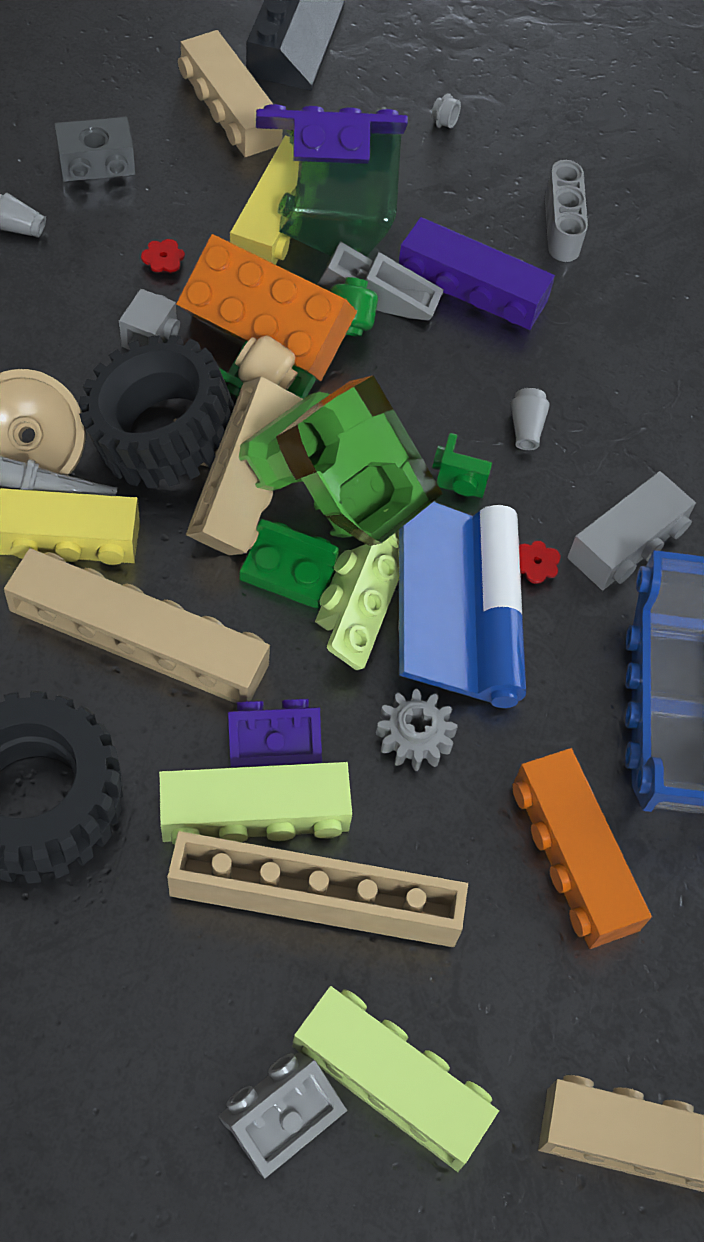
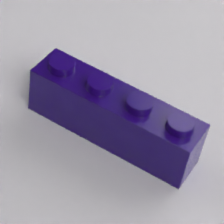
M422 217L419 218L400 248L398 263L442 288L443 293L452 295L528 330H531L548 302L555 278L554 274Z

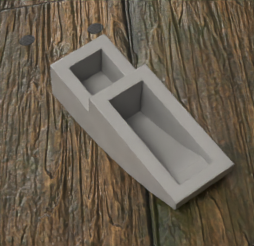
M342 242L339 243L330 257L317 284L330 291V288L335 284H345L346 277L368 281L367 288L373 290L378 295L377 311L421 320H430L433 317L443 293L442 288L382 253L378 252L374 260H371Z

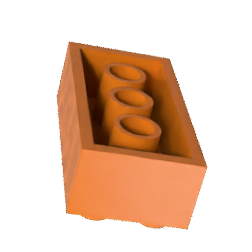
M211 234L176 305L191 316L244 343L252 337L257 340L266 335L272 337L295 354L294 366L314 375L319 381H322L357 313L355 308L346 299L214 234Z

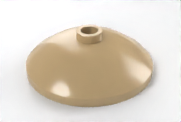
M13 369L1 372L0 456L25 463L29 459L34 460L35 463L39 464L38 468L70 475L82 456L86 440V430L79 415L82 413V410L72 393L58 380L39 371ZM26 429H33L35 432L33 441L24 443L22 433Z

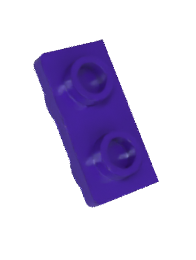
M309 699L282 700V709H264V701L236 702L237 711H227L230 767L322 763L320 708L309 707Z

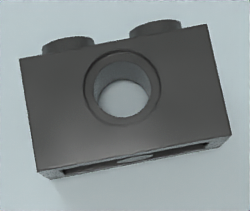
M127 117L55 123L63 182L135 175L134 151Z

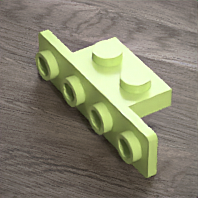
M399 530L381 544L373 546L364 544L355 549L344 551L334 565L336 572L330 586L320 598L321 608L315 622L327 631L333 629L327 649L355 670L363 669L366 666L399 580Z

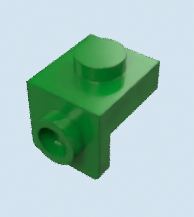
M450 433L446 447L438 445L432 469L439 470L437 484L441 488L455 491L460 495L475 496L483 499L492 462L454 453L458 435Z

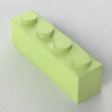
M348 762L159 772L160 820L163 842H172L175 845L178 831L244 842L248 837L267 836L272 841H285L294 838L297 834H314L318 838H334L341 835L342 832H349L352 805Z
M330 986L295 1033L292 1047L298 1052L314 1059L322 1070L458 1172L466 1164L499 1112L497 1108L490 1104L492 1097L477 1084L467 1081L464 1085L449 1074V1065L435 1053L425 1050L422 1054L407 1043V1034L396 1024L389 1020H383L380 1023L365 1012L367 1009L366 1004L354 993L345 989L340 993Z

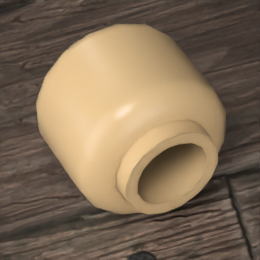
M268 335L262 336L258 340L252 337L246 343L235 362V365L239 367L238 377L244 383L262 376L288 390L298 372L292 369L295 363V354Z

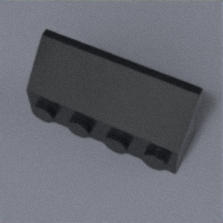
M264 0L246 41L247 70L254 78L312 91L343 11L345 0Z

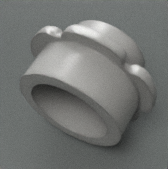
M449 93L445 94L442 98H437L433 105L432 118L436 119L437 128L441 126L452 128L458 120L461 102L454 99Z

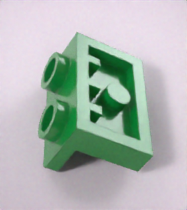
M260 519L257 525L259 534L240 570V580L318 609L320 598L329 587L336 572L334 565L338 559L339 548L324 538L310 537L292 530L283 523H272Z

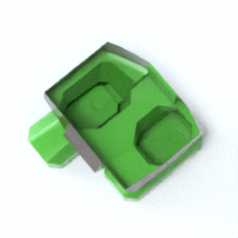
M374 375L351 380L331 394L317 392L308 395L240 445L239 459L240 461L247 460L258 477L259 481L255 483L257 488L273 491L291 483L303 481L314 498L315 510L320 509L334 528L330 531L332 536L342 538L354 536L369 546L383 543L443 495Z

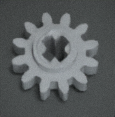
M415 689L411 701H406L403 695L397 693L395 694L393 707L389 705L382 706L380 718L383 721L377 723L376 735L384 738L381 746L382 753H389L392 750L397 752L395 758L396 766L401 765L405 758L412 759L413 769L418 771L422 759L426 758L429 764L436 767L438 766L440 753L450 754L454 744L450 738L455 737L458 727L453 722H447L452 711L451 707H442L440 710L436 708L438 695H431L428 701L425 702L421 700L420 691Z

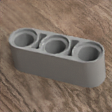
M559 160L552 166L545 193L548 251L558 261L571 262L577 259L580 254L588 226L584 172L582 167L572 160Z

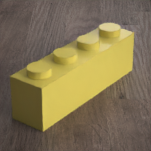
M286 135L230 232V243L275 265L278 260L285 259L289 249L290 237L292 234H298L303 221V213L305 209L311 210L316 196V189L318 186L322 187L325 184L329 171V166L324 164L325 162L293 161L294 138Z
M0 488V555H13L23 559L29 548L44 554L46 552L54 553L66 562L91 560L101 561L109 565L135 563L140 523L137 497Z

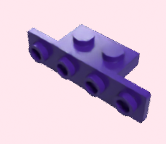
M270 104L264 106V109H256V128L294 130L293 161L368 164L370 160V133L404 134L408 124L407 115H399L398 111L392 109L379 110L376 114L361 113V110L357 108H342L339 112H324V109L318 106H306L301 111L286 110L285 106Z

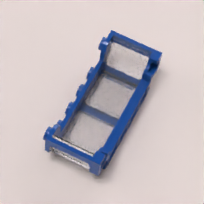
M653 550L646 567L640 566L636 580V590L639 592L633 625H629L626 634V650L632 651V663H629L627 667L625 685L627 689H632V702H629L626 708L625 725L626 728L632 729V742L627 744L625 767L626 769H632V788L643 811L652 812L654 808L704 814V556Z

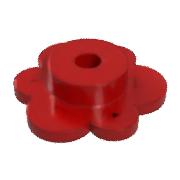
M165 239L161 243L159 241H151L148 244V249L141 253L142 262L150 265L151 270L154 272H176L180 269V261L185 258V252L182 249H178V243L173 239Z
M534 541L532 545H519L520 573H526V578L531 583L540 584L544 582L546 577L554 578L557 576V565L560 562L561 555L556 549L546 548L542 541Z

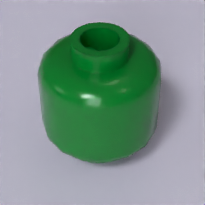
M346 277L345 284H335L330 288V292L346 299L357 311L345 335L362 337L363 331L373 328L378 295L373 290L367 288L368 281Z

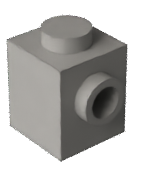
M140 289L119 320L121 347L130 350L128 343L139 340L141 346L148 345L150 336L160 335L163 343L168 342L170 335L177 336L180 321L177 320L176 302L163 295Z

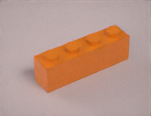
M572 748L521 764L513 783V794L518 806L521 809L526 808L532 821L531 833L537 848L540 851L545 850L551 863L550 876L554 887L559 893L565 894L570 905L569 916L575 933L579 937L584 936L588 948L592 949L641 931L652 918V915Z

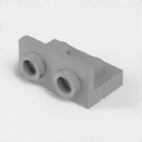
M300 1052L295 1055L293 1053L287 1054L275 1061L268 1069L269 1075L255 1087L247 1086L237 1091L227 1101L226 1106L228 1108L218 1116L223 1125L233 1133L255 1169L263 1178L268 1177L347 1112V1109L317 1062Z

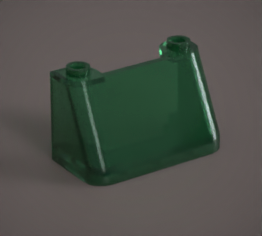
M287 130V134L290 135V143L293 145L294 130ZM370 133V160L368 164L299 161L297 186L291 194L286 192L283 195L278 206V214L281 215L279 232L332 256L339 243L342 242L367 257L388 233L396 217L401 134Z

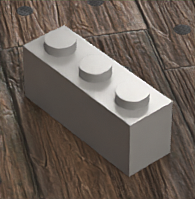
M659 471L577 534L567 558L602 591L614 581L621 584L634 572L639 561L643 558L648 561L653 550L660 551L663 548L664 541L669 537L679 538L692 523L689 516L696 502Z

